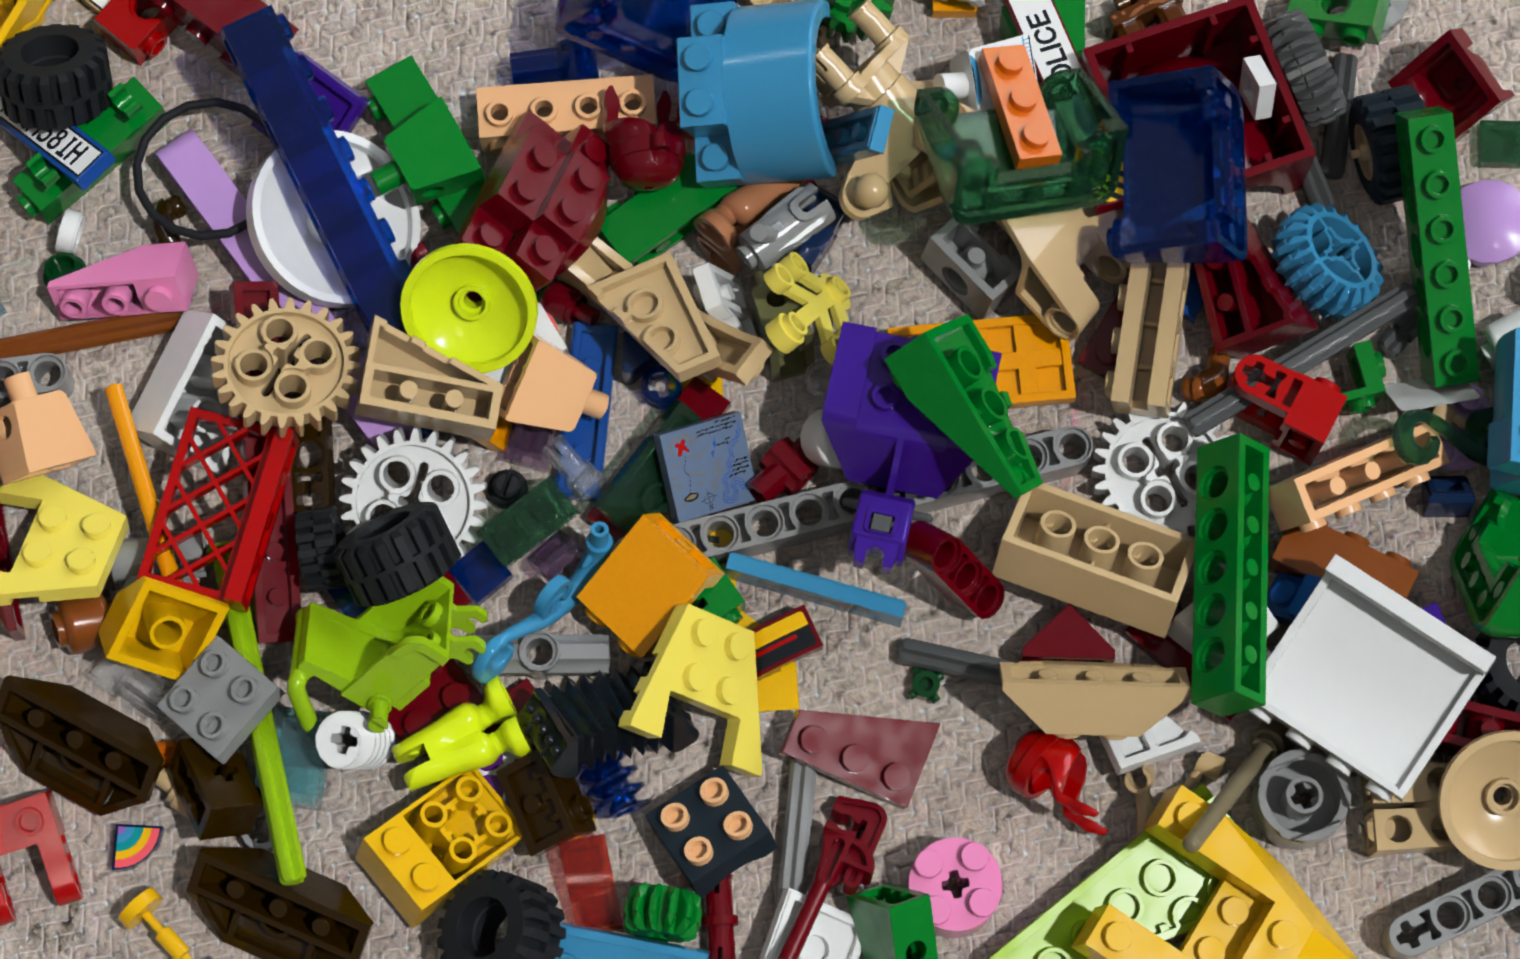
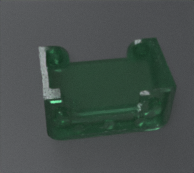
M1082 67L1054 72L1046 77L1039 87L1063 154L1059 164L1015 170L995 109L958 114L959 100L952 90L947 87L917 89L914 116L944 204L956 222L962 225H971L1092 207L1102 204L1112 196L1118 185L1129 127Z

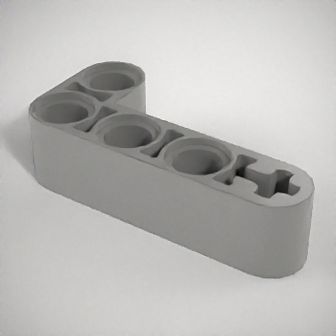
M1493 870L1400 915L1388 924L1382 932L1381 943L1383 950L1393 959H1414L1514 909L1520 915V870ZM1480 887H1489L1495 891L1498 896V906L1496 909H1489L1481 904L1478 898ZM1439 907H1449L1455 912L1458 919L1455 929H1447L1438 922L1437 910ZM1423 924L1425 933L1415 938L1410 944L1403 943L1400 945L1397 941V936L1402 931L1407 933Z

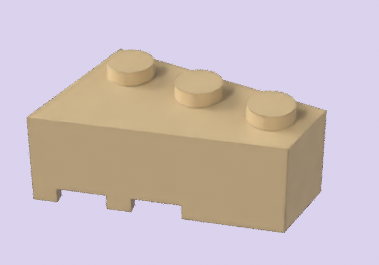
M375 314L369 330L354 415L489 441L497 427L504 385L454 357L449 358L427 346L425 341L416 336L412 338L387 324V320Z

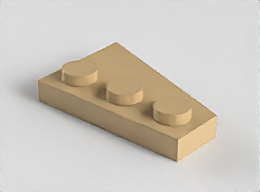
M670 251L587 286L590 297L680 383L723 365L720 354Z

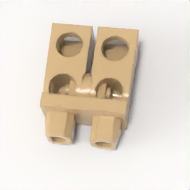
M1428 762L1402 802L1395 797H1392L1389 803L1380 799L1365 788L1369 780L1361 776L1364 811H1371L1364 817L1368 858L1407 853L1459 852L1446 835L1438 811L1439 786L1445 769L1450 762Z

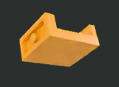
M660 512L643 514L576 597L586 606L584 611L592 621L602 627L607 626L619 637L617 643L626 653L642 659L654 656L652 653L675 606L692 604L704 589L714 587L725 573Z

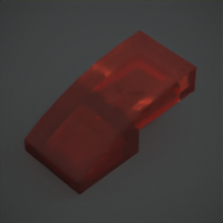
M600 834L560 844L559 849L575 924L612 932L623 930L624 927L605 835Z

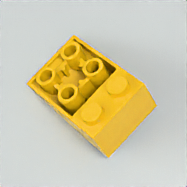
M477 769L447 778L363 838L355 859L413 929L441 909L447 899L452 900L455 897L453 890L459 883L467 885V877L474 873L481 875L484 870L490 868L518 844L523 837L511 809Z

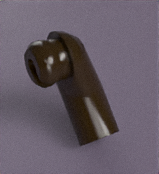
M172 195L166 200L161 198L155 203V210L172 223L177 218L184 217L186 214L183 203L177 195ZM153 220L152 229L159 244L182 242L180 235L172 234Z

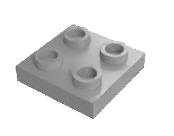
M217 635L156 706L214 758L225 764L283 697L285 692Z

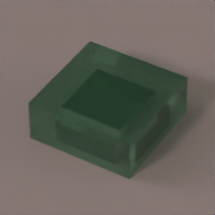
M1480 120L1477 125L1478 168L1520 169V121Z

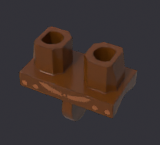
M1114 0V5L1118 11L1108 16L1109 27L1105 28L1104 32L1108 39L1112 40L1145 29L1146 26L1155 22L1160 24L1185 16L1182 7L1184 0Z

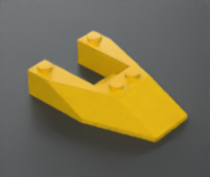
M1183 785L1165 791L1143 827V830L1220 880L1180 948H1175L1111 904L1094 908L1071 948L1088 959H1358L1288 870L1226 815L1197 852H1187L1182 845L1183 838L1210 803Z

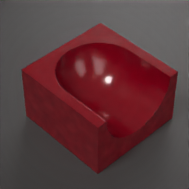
M1231 0L1083 49L1080 62L1140 195L1138 203L1121 208L1135 228H1152L1156 233L1169 221L1194 207L1226 194L1252 187L1279 186L1283 195L1301 189L1316 153L1254 0ZM1261 55L1276 82L1272 117L1254 120L1239 93L1243 58Z

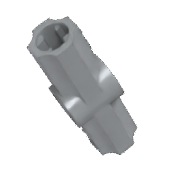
M537 631L510 642L514 645L515 651L510 662L499 676H530L533 679L545 680L553 676H582V674L585 676H597L599 670L606 676H609L610 636L609 634L551 635L545 631ZM471 635V636H478V637H480L481 639H483V640L487 643L490 639H492V638L495 637L496 635ZM537 646H546L552 650L553 655L546 664L535 665L528 660L530 651ZM470 648V652H472L473 655H474V656H473V663H474V661H475V659H476V657H477V655H478V652L475 651L474 649Z

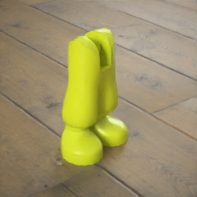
M498 675L493 677L487 684H484L485 696L482 704L462 703L433 723L391 747L397 763L409 762L425 754H428L430 758L429 761L409 770L403 776L409 791L420 789L457 774L492 765L504 752H510L517 757H523L533 752L530 740L525 735V729L517 717L516 708ZM503 722L495 732L490 734L484 733L488 727Z

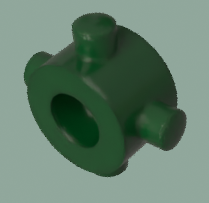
M918 667L911 671L914 676L912 689L907 692L910 699L913 700L917 697L923 701L931 700L933 704L937 703L940 700L937 693L940 681L944 679L941 672L934 673L929 670L921 671Z

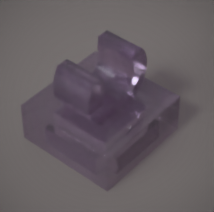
M513 422L503 454V461L547 474L560 431Z
M559 529L530 554L526 560L538 574L550 580L557 575H562L563 568L568 564H573V567L576 569L580 562V558L577 556L583 549L571 535Z

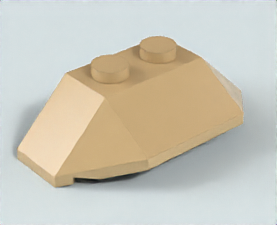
M1044 660L1020 661L1018 663L1000 662L999 665L1002 691L1046 734H1054L1063 739H1075L1080 737V735L1101 736L1108 740L1140 737L1190 697L1191 692L1186 667L1165 668L1160 665Z

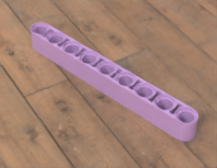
M192 128L154 153L160 164L209 230L230 228L246 219L247 200ZM248 229L232 237L217 239L247 281H275L256 255ZM278 283L279 307L285 308L288 298L292 297L295 309H301L306 301L293 295ZM312 304V313L317 314L324 306ZM329 311V321H328V322H331V321L335 320V318L333 317V315H332V314L330 313V311ZM360 353V361H358V363H361V374H362V368H363V363H364V357H363V355ZM312 359L309 362L316 364V359ZM357 378V380H358V390H359V385H360V379H361V378ZM358 393L349 394L350 408H343V410L374 449L379 450L376 437L382 433L391 443L394 442V430L399 427L403 430L406 439L411 437L415 426L354 415Z

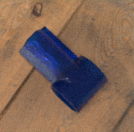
M589 37L566 38L552 48L510 53L514 85L600 78L595 41Z

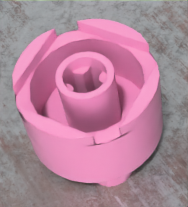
M953 837L938 840L918 854L911 867L906 888L930 895L935 934L945 938H961L977 932L990 920L999 904L1003 883L999 866L984 845L965 838ZM949 878H956L957 884L965 885L959 898H953V894L949 890L943 891L942 888L947 885Z

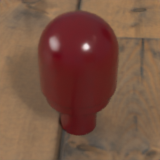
M552 282L541 293L540 302L543 309L564 323L574 324V322L580 320L593 326L599 319L600 310L588 305L585 295L564 282Z

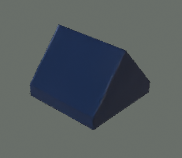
M625 331L623 332L622 378L625 385H632L660 363Z
M1430 476L1431 479L1421 483L1423 517H1469L1475 503V495L1467 477Z

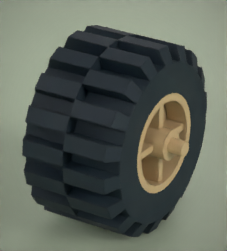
M1403 85L1356 96L1351 102L1348 119L1351 145L1349 155L1351 160L1354 159L1357 173L1365 191L1372 201L1379 206L1403 200L1394 113L1427 108L1420 95L1411 85Z

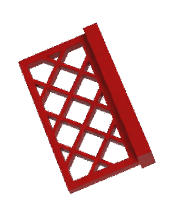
M190 407L137 580L142 576H146L228 603L230 609L247 613L300 443L295 429L288 427L284 438H280L277 426L276 428L271 427L265 435H261V427L258 423L245 428L242 419ZM201 421L218 426L224 439L200 451L193 439L198 422ZM225 428L236 430L237 432L229 436ZM250 434L266 438L262 453L244 463L234 443ZM192 446L196 454L187 459ZM229 446L240 466L215 478L205 459ZM201 462L211 482L186 494L180 483L184 470ZM258 466L253 479L249 470ZM245 473L251 484L249 496L231 506L220 486ZM178 489L182 497L174 501ZM216 489L226 509L202 522L191 502ZM187 505L198 524L173 538L166 525L169 515ZM244 509L240 522L236 513ZM231 516L238 527L236 538L217 549L207 529ZM165 532L169 540L160 545L161 539ZM203 532L213 552L189 565L178 545ZM174 548L184 568L168 577L151 573L156 557ZM231 552L228 564L226 565L222 556ZM218 559L225 571L220 590L200 586L193 572ZM189 575L193 584L180 580Z

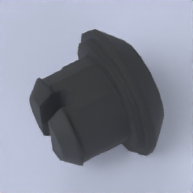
M505 469L492 476L488 484V494L495 505L500 508L511 509L518 507L524 502L528 494V484L521 473Z

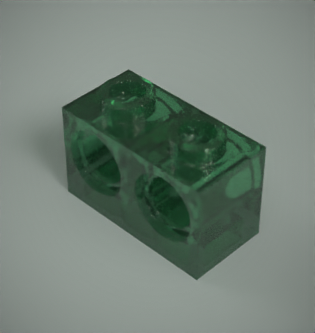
M549 476L477 532L505 568H509L581 512L554 476Z

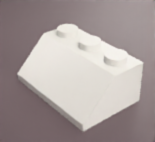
M192 310L183 312L131 414L139 438L175 457L190 407L229 416V403L220 404L218 400L219 388H213L212 374L215 372L212 371L211 357L217 356L215 354V340H224V325L231 327L232 325L214 313ZM199 421L193 439L199 450L202 451L224 439V436L218 426ZM225 428L229 436L237 432L236 430ZM192 446L187 459L196 454ZM229 446L205 459L213 474H221L232 452ZM201 462L195 464V466L204 469Z

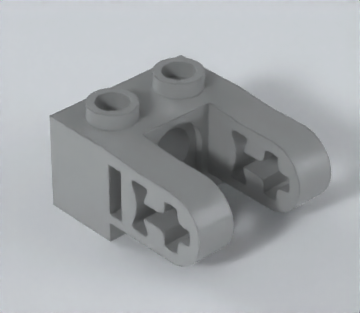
M975 201L963 212L960 211L929 238L920 259L979 319H985L1015 293L1022 262L1019 251L1010 259L1006 255L1001 257L980 236L996 221Z

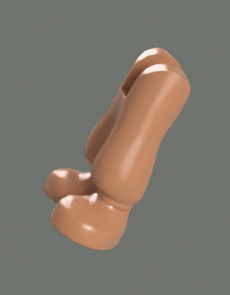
M806 180L744 185L725 195L716 208L709 209L694 220V226L700 233L697 241L709 261L734 276L740 272L743 264L735 249L736 244L739 242L737 236L762 218L767 211L793 190L803 187L806 184Z

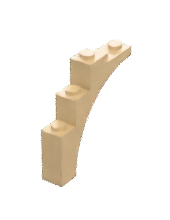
M596 237L586 252L557 277L562 282L579 290L587 299L594 301L589 295L587 286L634 267V265L614 251L599 237ZM698 309L720 354L723 365L695 377L707 382H712L715 377H719L747 386L752 379L762 372L765 361L774 350L762 338L740 331Z

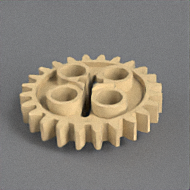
M292 297L288 298L285 308H278L273 298L269 299V310L264 312L256 304H252V317L249 319L237 313L235 315L237 329L224 325V340H215L214 346L217 356L211 357L212 371L215 372L212 374L213 388H219L218 400L220 404L229 403V416L231 418L244 412L243 426L248 428L258 421L260 422L261 435H265L271 426H277L280 438L285 437L288 427H294L297 434L302 437L304 436L305 424L310 423L317 431H321V418L323 416L336 422L338 420V409L336 406L344 409L350 408L349 394L358 393L357 378H361V363H358L360 361V349L357 346H353L354 333L352 331L343 332V319L341 317L328 322L329 308L324 307L317 314L312 313V302L310 300H307L301 309H295ZM283 336L288 338L287 341L282 343L271 341L275 337ZM308 338V339L301 345V347L299 348L298 346L300 345V343H301L304 339ZM315 358L327 360L323 364H313L309 361ZM251 370L264 372L259 376H248L245 374ZM274 387V390L271 392L269 396H264ZM289 392L302 394V396L295 399L284 397Z

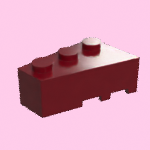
M1220 211L1184 226L1185 231L1191 234L1194 246L1192 259L1216 352L1244 358L1319 329L1301 299L1296 300V293L1292 288L1284 286L1286 279L1275 271L1278 267L1277 262L1272 258L1271 253L1248 218Z

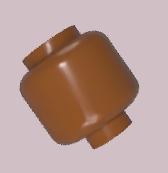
M101 594L97 598L58 601L55 606V612L49 614L51 630L59 648L66 647L74 655L103 648L98 630L113 600L106 601L105 597Z

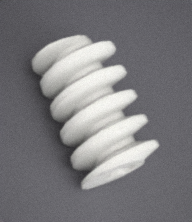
M337 711L327 716L319 725L315 735L316 749L320 758L328 766L338 770L376 769L385 765L393 755L391 747L396 745L394 730L388 722V729L384 728L385 732H372L368 728L370 712Z

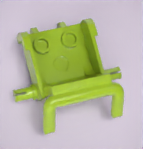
M444 576L405 598L380 606H370L356 619L314 602L300 608L295 614L296 626L290 674L287 681L288 697L300 726L306 732H309L317 722L316 713L306 691L307 681L311 677L316 676L340 690L341 696L370 711L368 728L372 732H385L384 728L388 729V714L392 710V706L401 711L430 686L431 673L440 665L444 666L449 659H457L468 665L472 664L474 655L467 650L468 648H472L480 654L486 652V642L478 636H454L451 634V628H458L466 633L473 634L475 632V623L469 620V618H475L481 623H486L488 612L478 605H455L453 603L454 583Z

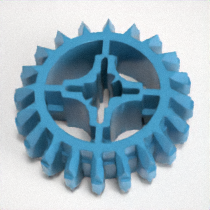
M1318 202L1311 206L1305 204L1303 207L1295 209L1275 229L1276 235L1271 240L1272 246L1275 248L1271 256L1279 263L1275 271L1284 276L1286 279L1284 286L1291 287L1296 293L1295 299L1304 300L1309 311L1318 309L1323 318L1331 315L1338 321L1374 301L1375 297L1380 293L1379 287L1384 282L1380 272L1384 267L1382 263L1376 260L1379 251L1371 247L1368 242L1370 236H1364L1359 230V223L1353 224L1350 222L1346 212L1338 214L1332 205L1324 208Z

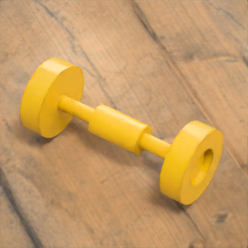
M150 887L140 893L119 914L118 920L127 930L135 928L145 920L157 933L155 939L173 959H193L189 955L191 949L170 926L164 928L152 915L163 901V897L154 887Z

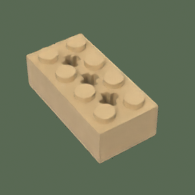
M1043 483L1020 496L1001 540L992 574L997 578L1166 638L1194 562L1195 537Z

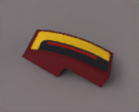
M805 605L799 606L752 629L755 634L757 681L780 672L783 666L823 649L821 639Z

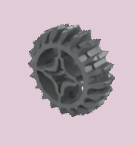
M1299 8L1290 12L1285 11L1274 16L1273 20L1265 23L1264 27L1296 106L1305 123L1314 128L1321 124L1326 125L1337 120L1336 117L1346 113L1347 102L1343 90L1319 37L1305 12Z

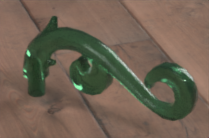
M1493 407L1480 408L1469 414L1465 422V434L1429 411L1421 409L1405 411L1399 416L1393 427L1392 440L1394 449L1405 463L1412 466L1425 465L1434 459L1441 444L1438 436L1428 437L1427 443L1423 447L1419 446L1414 439V426L1417 423H1425L1468 459L1487 467L1488 442L1486 435L1488 434L1489 423H1492Z

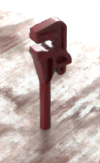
M838 796L830 818L827 820L821 834L819 859L813 881L777 959L799 958L829 889L842 881V892L847 895H853L858 891L860 884L870 885L875 869L873 855L887 824V814L880 805L874 802ZM838 825H845L850 830H842ZM862 828L864 832L859 840L855 836L859 829Z

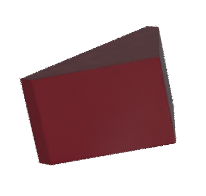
M1068 604L1022 648L1019 662L1044 660L1113 663L1115 660V649Z

